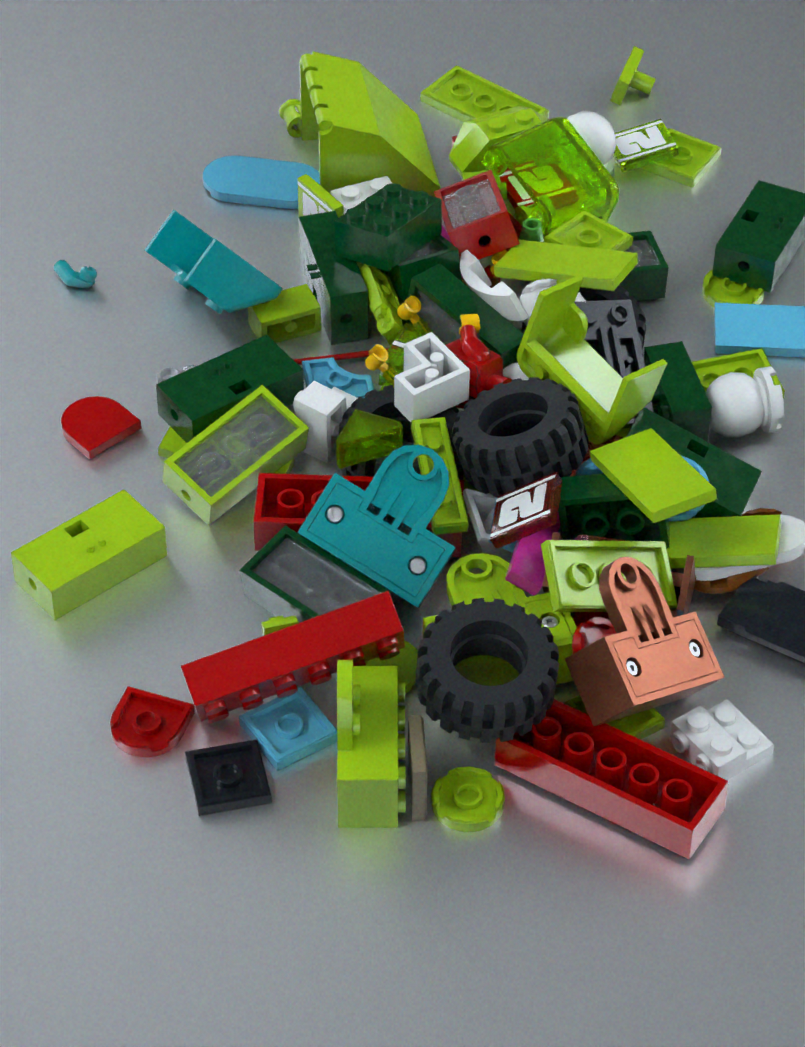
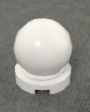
M582 111L569 116L563 122L557 134L558 154L555 165L572 188L582 190L583 185L597 184V188H601L608 184L614 176L615 159L613 154L616 148V137L612 125L598 113Z
M771 366L755 370L753 378L745 373L730 372L715 379L705 392L712 406L711 428L725 437L734 438L753 433L759 426H761L765 433L781 431L782 426L777 423L778 419L784 418V400L781 385L774 386L771 376H775V370Z

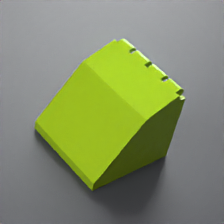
M314 51L312 54H303L299 60L302 141L319 139L320 186L330 193L331 190L388 176L392 183L400 184L403 188L413 191H424L430 196L435 197L434 191L441 189L418 114L360 62Z

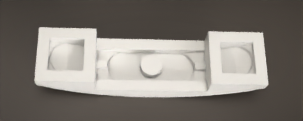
M468 250L461 253L460 271L472 291L507 320L523 321L528 318L527 313L512 289L503 281L490 288L489 286L492 283L479 260Z

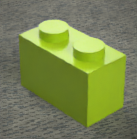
M304 284L282 290L275 300L249 307L248 324L256 338L267 334L275 343L321 331V306L309 286Z

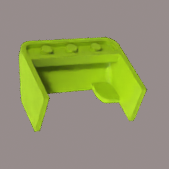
M578 275L539 292L517 351V361L520 369L528 378L538 377L542 381L550 379L568 388L578 401L589 441L594 444H601L611 439L652 400L667 362L661 359L622 378L584 339L588 330V319L586 314L574 303L583 278Z

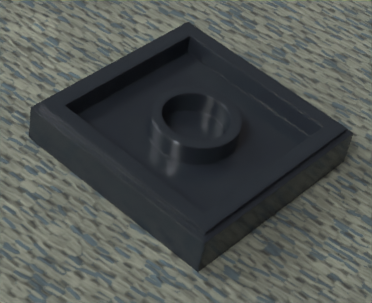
M257 739L185 752L199 816L272 803L271 791Z

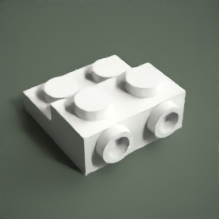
M728 699L707 711L700 705L672 721L670 741L673 747L679 753H683L695 766L725 780L734 777L773 754L774 744Z

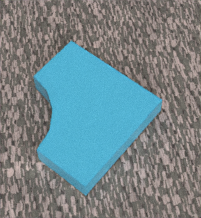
M334 357L302 361L306 387L313 381H316L330 389L336 387L357 398L360 396L365 398L367 392L374 390L371 375H358L347 372L337 364Z

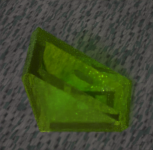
M355 409L336 439L338 468L341 469L383 457L403 447V426L401 422Z

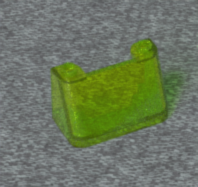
M564 117L548 119L489 146L481 161L488 171L492 170L495 176L504 174L507 167L510 169L535 203L529 218H535L541 222L543 238L584 210L608 222L619 199V188L615 179L570 121Z

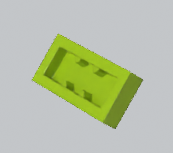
M633 47L611 96V102L621 105L629 86L648 95L650 94L656 78L637 71L644 50Z

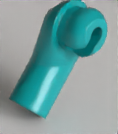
M59 260L54 265V271L67 286L89 288L95 284L94 279L97 277V272L92 267L87 268V266H84L80 272H76L66 260Z

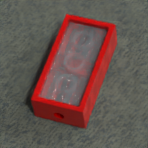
M492 170L434 191L435 197L442 199V218L451 243L458 248L459 260L461 253L465 250H468L480 260L520 244Z

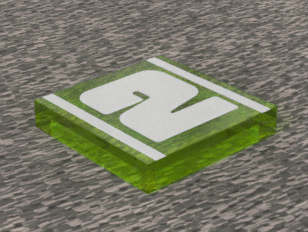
M662 119L614 133L616 148L613 157L623 173L679 155L678 146Z

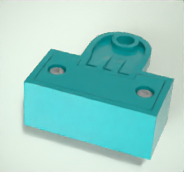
M405 445L394 450L383 461L365 491L337 473H334L297 533L412 605L420 608L456 550L453 545L426 529L443 502L449 488L448 469L443 459L433 449L422 445ZM420 455H427L434 462L433 470L427 475H420L414 471V460Z

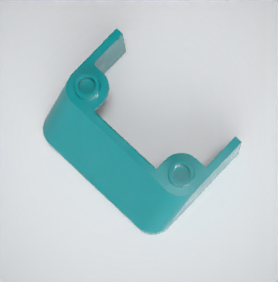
M174 209L144 249L176 273L173 278L176 282L187 290L192 286L208 298L205 304L220 315L224 310L232 313L275 300L283 290L282 287L217 239L209 236Z

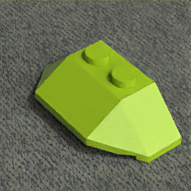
M520 106L467 120L461 126L450 152L449 161L462 177L464 172L488 170L557 149V134L560 127L532 108Z

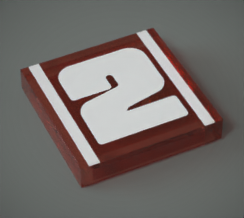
M557 472L497 496L490 541L495 548L503 547L556 525L562 479Z

